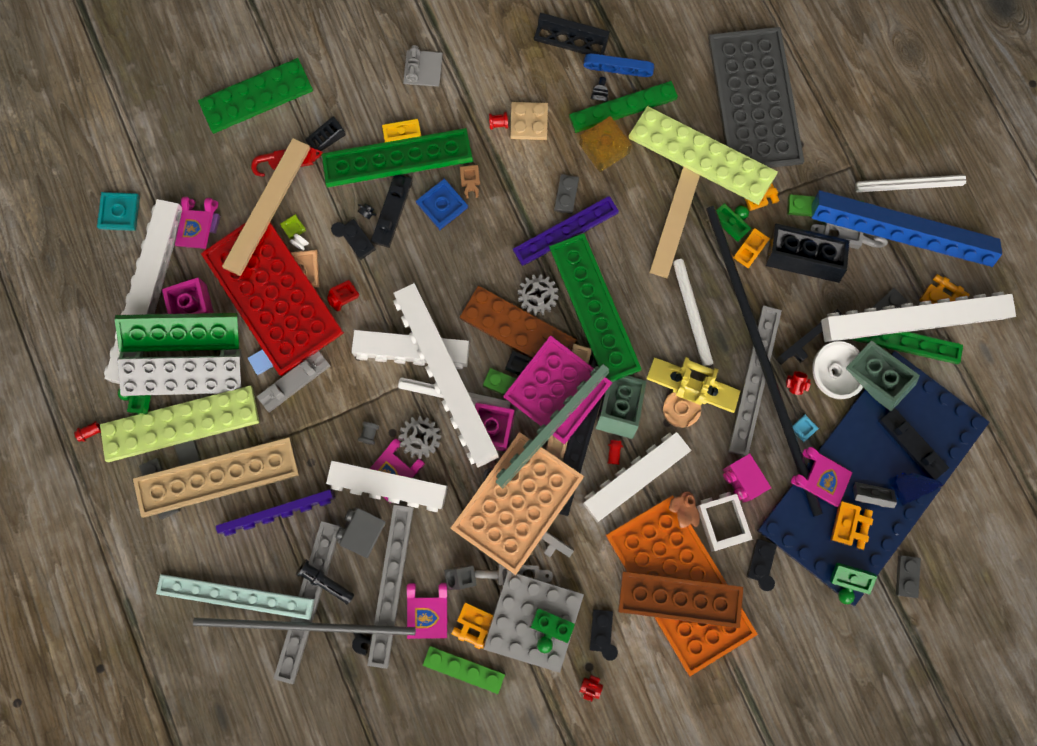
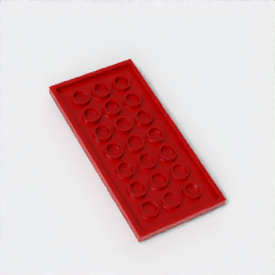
M271 222L241 276L222 267L246 223H244L206 249L201 255L278 374L283 376L344 334V331Z

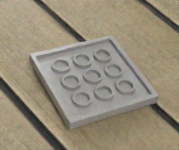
M507 570L483 649L560 673L569 642L565 643L552 637V650L549 653H541L537 649V641L544 637L545 634L530 628V624L537 608L575 624L584 594L517 573V575H514Z

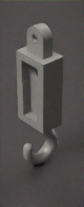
M825 223V225L814 224L810 228L811 232L825 235L829 234V230L838 231V238L850 240L849 248L859 249L862 243L875 248H881L888 244V240L875 236L873 240L864 236L863 232Z
M498 565V570H474L475 578L498 579V585H503L507 569L502 565ZM523 565L518 574H523L525 570H531L534 579L544 582H550L553 579V574L550 570H539V566Z

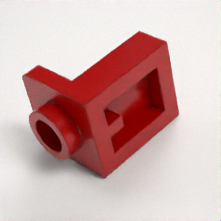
M347 280L330 288L327 300L329 305L338 312L343 305L357 299L360 294L350 280Z

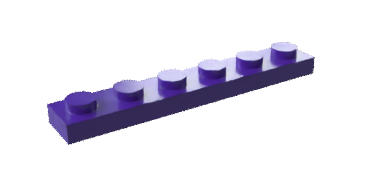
M608 196L513 248V252L521 266H524L550 252L549 246L588 231L618 214L619 210L611 197Z
M327 490L216 525L217 533L224 534L225 537L234 535L236 530L241 528L244 530L253 529L255 524L260 522L268 524L274 522V518L279 516L287 518L293 516V512L298 510L306 512L312 510V506L317 504L320 506L331 504V500L336 499L334 491Z

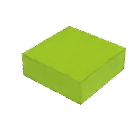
M296 214L280 223L290 240L294 239V234L301 235L306 231Z

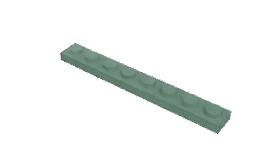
M604 364L600 368L596 366L590 373L592 377L587 382H581L577 387L578 392L574 396L570 395L563 403L565 406L560 411L557 409L551 415V421L548 425L543 424L536 432L538 434L534 440H528L523 446L525 450L520 455L517 453L510 460L511 465L507 469L503 468L497 474L496 478L498 479L495 482L502 489L608 375L609 369Z

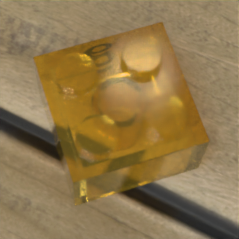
M611 116L581 134L579 145L599 172H602L630 154L632 146Z

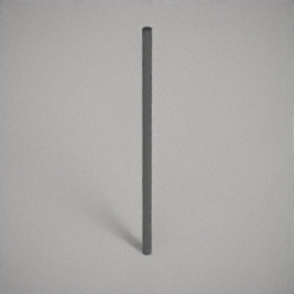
M194 618L193 626L392 635L416 634V627Z

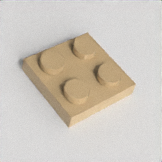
M512 102L511 139L547 140L548 103Z

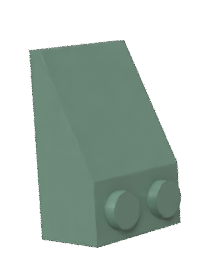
M870 341L846 367L847 371L867 392L890 411L913 389L920 376L873 341Z
M631 376L613 381L612 385L603 395L595 429L633 439L639 427L647 381Z

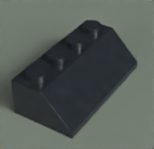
M776 223L768 247L765 266L840 283L847 271L850 240Z

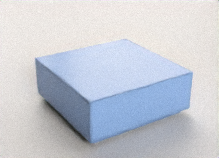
M263 349L248 357L257 375L273 367Z

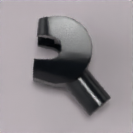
M605 77L599 78V82L594 87L591 95L592 100L607 102L608 88L605 85Z
M354 633L353 650L360 655L366 656L368 651L364 650L362 645L365 643L371 645V639L363 636L362 633Z

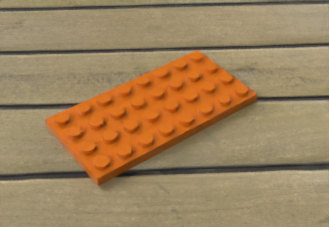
M673 495L605 535L627 572L728 585L692 525L690 524L684 528L679 527L677 513L669 510L670 502L674 498ZM743 609L741 610L740 628L654 617L688 676H692L758 635Z

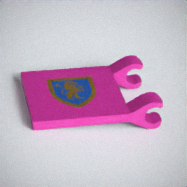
M182 197V213L175 246L206 249L213 213L218 207V201L206 198L204 200L205 211H194L192 209L195 206V200L189 199V197Z
M394 439L369 469L413 478L425 463L418 459L409 468L393 454L398 450L401 443L398 439Z
M812 447L805 448L802 455L814 460V464L807 479L798 474L792 477L791 483L806 489L835 507H839L852 472L819 454L816 449Z
M409 583L407 585V627H416V634L407 635V639L447 638V584H439V597L415 598L416 584Z

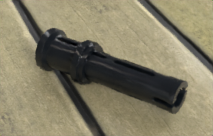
M307 559L303 561L296 572L297 576H302L309 580L312 586H320L346 605L354 597V593H351L325 576L322 569L315 568L309 564Z

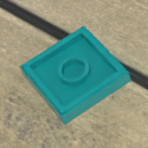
M101 192L97 228L136 231L140 195L138 193Z

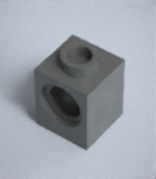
M458 566L444 570L447 590H460L477 586L474 566Z

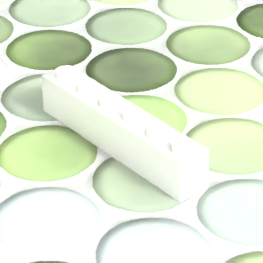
M354 330L352 354L356 359L368 360V358H375V361L378 362L394 360L398 364H405L408 361L419 366H424L427 363L426 360H421L417 352L420 347L418 343L413 344L409 335ZM441 338L456 369L467 367L469 341Z
M677 432L673 435L668 433L661 439L663 443L658 447L654 444L647 449L646 452L648 454L645 457L641 458L638 456L634 459L629 469L622 468L615 474L617 478L612 482L608 479L601 484V490L596 494L592 491L584 497L586 501L583 505L597 523L692 451Z
M331 461L326 484L332 485L331 489L342 491L343 488L351 489L350 493L361 495L362 492L370 493V498L380 500L381 496L388 497V502L397 504L402 500L408 502L407 506L418 508L420 504L427 506L426 510L433 512L443 509L448 486L335 461Z

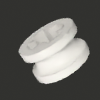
M294 234V239L290 240V243L301 251H304V246L309 244L298 234Z

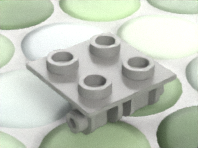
M413 45L406 53L403 84L439 87L443 53L420 51L418 46Z

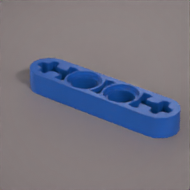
M586 54L584 57L583 65L590 70L639 77H651L654 72V64L648 61L599 54Z

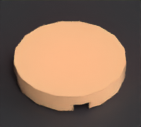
M674 392L670 393L663 402L662 410L664 417L668 423L675 427H690L697 422L701 415V405L678 397Z

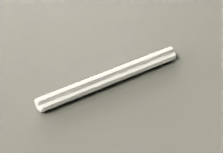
M949 175L858 181L855 184V191L872 192L963 186L966 184V176Z
M677 259L673 262L702 365L707 367L713 364L712 356L684 260Z
M403 377L399 380L398 388L444 398L442 393L437 394L433 384ZM468 392L474 405L480 403L510 409L511 403L507 400Z

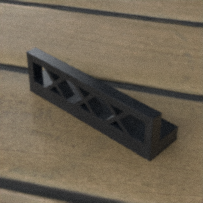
M540 13L534 41L585 55H604L610 31ZM541 29L547 30L551 34L546 38L539 36ZM561 34L566 35L568 40L560 42L557 36ZM578 39L583 40L585 45L578 47L574 41ZM594 44L603 45L601 52L593 51L591 46Z

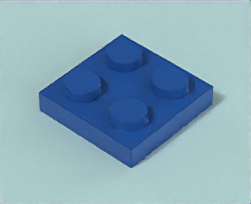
M445 179L416 200V204L439 230L468 208L465 201Z

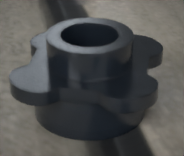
M367 203L364 205L358 204L360 207L358 212L369 220L372 215L376 216L373 212L374 208Z

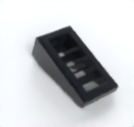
M333 116L307 137L305 141L311 148L323 151L346 134ZM328 131L331 134V136L328 137L326 135V132ZM321 135L325 139L324 142L319 138ZM315 139L319 143L318 147L313 142Z

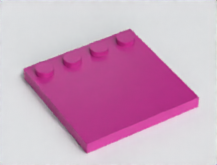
M550 336L503 397L538 425L542 426L545 424L547 426L551 421V415L557 409L560 411L565 406L563 403L570 395L574 396L578 392L577 387L581 382H587L592 377L590 373L594 368ZM605 377L554 432L553 436L565 445L612 385V382Z

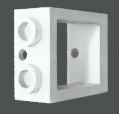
M731 492L719 495L720 499L713 501L711 497L701 500V505L696 506L711 552L753 540L737 494L731 495ZM732 501L743 534L717 542L706 508Z

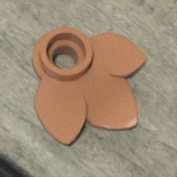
M688 491L673 498L669 505V510L678 515L680 528L687 527L690 524L697 527L700 521L699 511L695 506V498Z

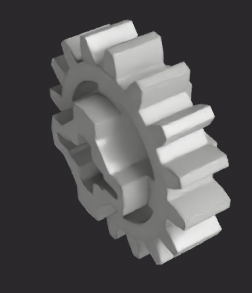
M542 274L539 275V278L532 275V280L525 278L526 284H520L523 290H518V295H521L518 298V302H523L521 308L527 307V313L534 311V316L538 312H541L543 316L544 310L550 313V306L556 307L554 300H558L559 297L556 295L558 288H553L555 282L549 283V277H546L545 280L542 279ZM532 286L531 291L526 293L527 289ZM536 292H539V294L541 295L540 298H538L537 295H535ZM551 296L548 303L544 304V301Z
M419 416L418 421H415L412 417L410 423L405 421V428L401 427L400 429L402 434L399 435L398 440H403L400 443V447H406L404 453L406 454L410 451L411 458L415 454L418 455V459H421L422 454L428 458L429 452L434 454L436 451L434 447H439L440 445L438 440L441 439V435H437L440 429H434L435 422L428 423L429 418L422 421L421 416ZM412 429V435L407 438L408 431ZM419 435L420 437H423V440H421L420 438L416 439V436ZM430 438H432V443H431V445L428 447V442H427V440H429Z

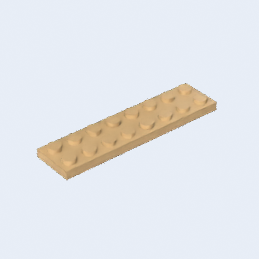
M285 438L134 478L133 482L140 514L144 518L299 476L291 440L290 438Z

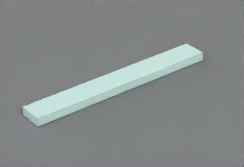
M160 574L156 591L158 595L311 620L315 600Z

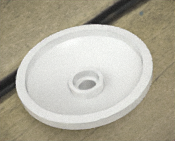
M836 341L826 344L817 352L812 368L814 380L819 389L829 397L847 399L855 396L862 390L863 386L846 369L860 353L856 347L846 342Z

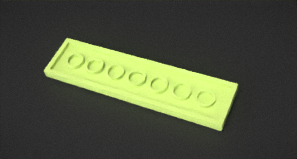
M649 106L646 107L629 134V139L757 205L760 204L778 171Z
M247 386L150 411L148 414H138L100 424L104 458L106 462H112L183 442L258 424L259 417L253 387Z

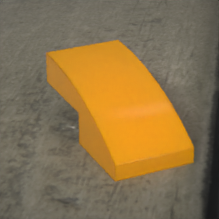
M754 228L733 259L749 268L770 238Z

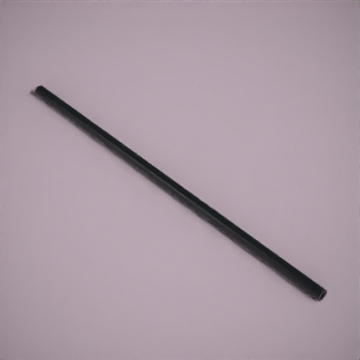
M710 206L706 208L794 463L798 474L807 479L809 476L808 469L715 206ZM804 489L813 517L823 514L817 496Z

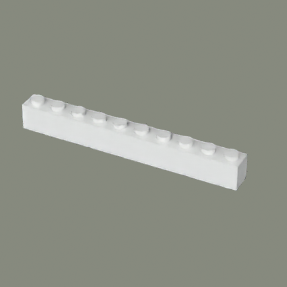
M157 199L156 204L153 205L151 211L152 218L147 224V235L141 244L142 252L136 261L137 269L135 275L131 278L132 286L130 293L126 296L125 310L122 311L121 315L155 314L180 223L182 207L178 203ZM115 333L116 341L114 347L110 350L109 365L105 368L104 379L120 384L117 361L120 352L117 334Z
M415 283L394 292L396 299L393 302L397 311L402 310L404 316L401 319L405 327L409 326L412 331L409 333L413 344L418 343L420 347L417 352L421 360H426L428 364L425 369L429 377L434 376L436 383L433 384L438 395L442 393L445 399L441 402L446 412L450 410L453 416L450 418L454 429L459 428L461 435L458 437L462 446L467 445L470 451L467 453L471 464L476 463L478 468L499 458Z
M1004 292L992 293L991 297H986V294L973 296L974 299H968V296L955 298L956 301L950 302V299L947 298L937 300L938 303L932 304L931 301L920 302L919 306H913V303L903 304L901 308L896 309L895 305L882 307L883 310L877 311L876 308L864 309V313H858V310L847 311L846 315H839V312L827 314V318L821 320L824 342L1016 317L1013 295H1004Z

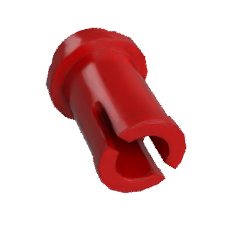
M95 421L83 428H77L74 435L78 442H85L87 438L101 433L100 425Z
M610 440V444H608V464L620 465L621 448H623V445H621L622 441Z

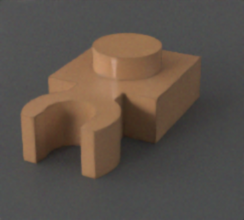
M478 165L460 167L462 187H466V199L469 198L468 193L470 191H474L476 198H478L479 190L475 186L480 185Z

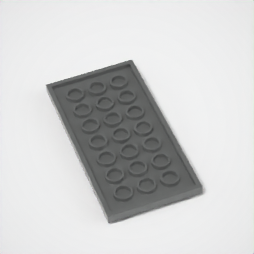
M781 27L709 34L708 40L725 145L770 168L803 164L804 157Z

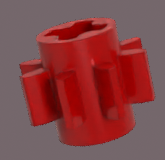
M795 371L793 376L788 375L786 387L789 388V392L792 394L802 395L804 391H809L811 383L810 379H807L808 375L806 373Z
M590 675L589 679L583 678L579 692L583 693V699L591 702L593 698L599 699L603 689V684L599 683L600 678Z

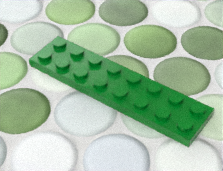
M467 128L322 153L327 188L473 162Z
M583 233L549 246L599 368L604 364L609 369L606 378L613 382L641 371L642 368L585 234Z

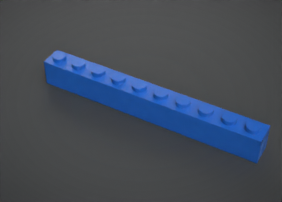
M820 190L812 203V219L990 267H993L1002 255L1000 239Z

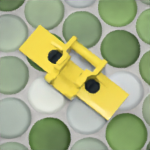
M654 357L647 376V380L673 389V392L678 397L699 405L709 403L732 413L735 412L740 395V390L715 381L718 369L714 368L713 370L690 361L688 357H685L682 367ZM690 369L708 375V377H705L704 381L693 379L690 377Z

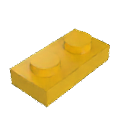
M418 119L382 125L385 142L421 136Z

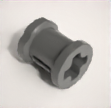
M363 422L362 425L364 427L358 441L374 445V437L379 426Z

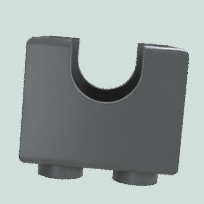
M354 507L353 510H348L344 518L347 522L344 528L340 526L335 537L338 539L337 542L340 546L368 558L385 525V521Z

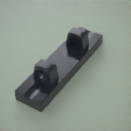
M402 175L393 176L371 239L372 243L390 248L413 182L412 178ZM393 193L399 194L400 197L393 196Z
M838 309L833 312H839V315H843ZM819 323L776 359L778 363L782 365L793 356L800 363L803 362L808 355L802 347L818 334H823L822 323Z
M895 408L878 421L930 479L936 480L949 469L948 465Z

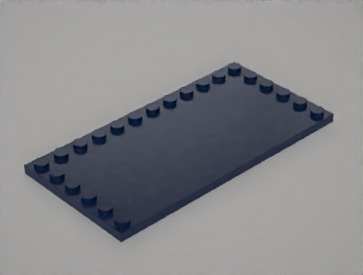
M896 351L892 352L891 355L920 376L917 384L895 409L948 465L949 469L937 478L933 484L921 481L923 478L918 480L921 476L927 477V479L929 477L878 422L890 410L876 401L864 389L818 449L819 454L852 472L841 501L860 506V515L864 516L865 509L873 511V523L869 527L867 535L869 540L865 544L864 550L856 548L858 541L856 539L853 540L852 546L830 540L838 507L817 496L823 514L813 517L804 488L794 484L790 486L757 530L837 594L845 587L832 584L830 581L836 563L872 572L878 576L990 423ZM810 460L809 463L806 465L809 473L814 464V460ZM855 482L894 490L897 500L895 508L856 501L853 492ZM857 523L855 532L860 533L862 523ZM853 590L855 599L851 605L856 606L864 593Z

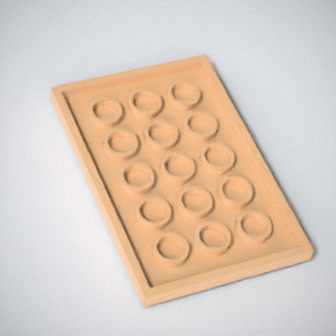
M520 432L450 528L514 575H517L584 478L579 472L541 447L502 489L495 482L498 479L496 478L497 474L503 468L507 469L511 465L510 460L517 453L520 455L525 450L523 446L530 440Z

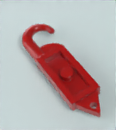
M310 146V150L300 167L314 165L313 162L322 156L323 152ZM286 149L255 157L251 163L252 172L259 177L265 176L264 173L258 172L257 165L266 161L275 170Z

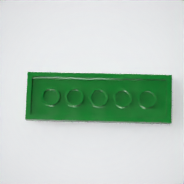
M296 58L199 99L198 102L211 132L215 134L313 92V89L299 58Z
M237 313L115 315L119 352L239 349Z

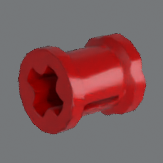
M507 112L497 115L489 114L490 130L498 127L508 129Z

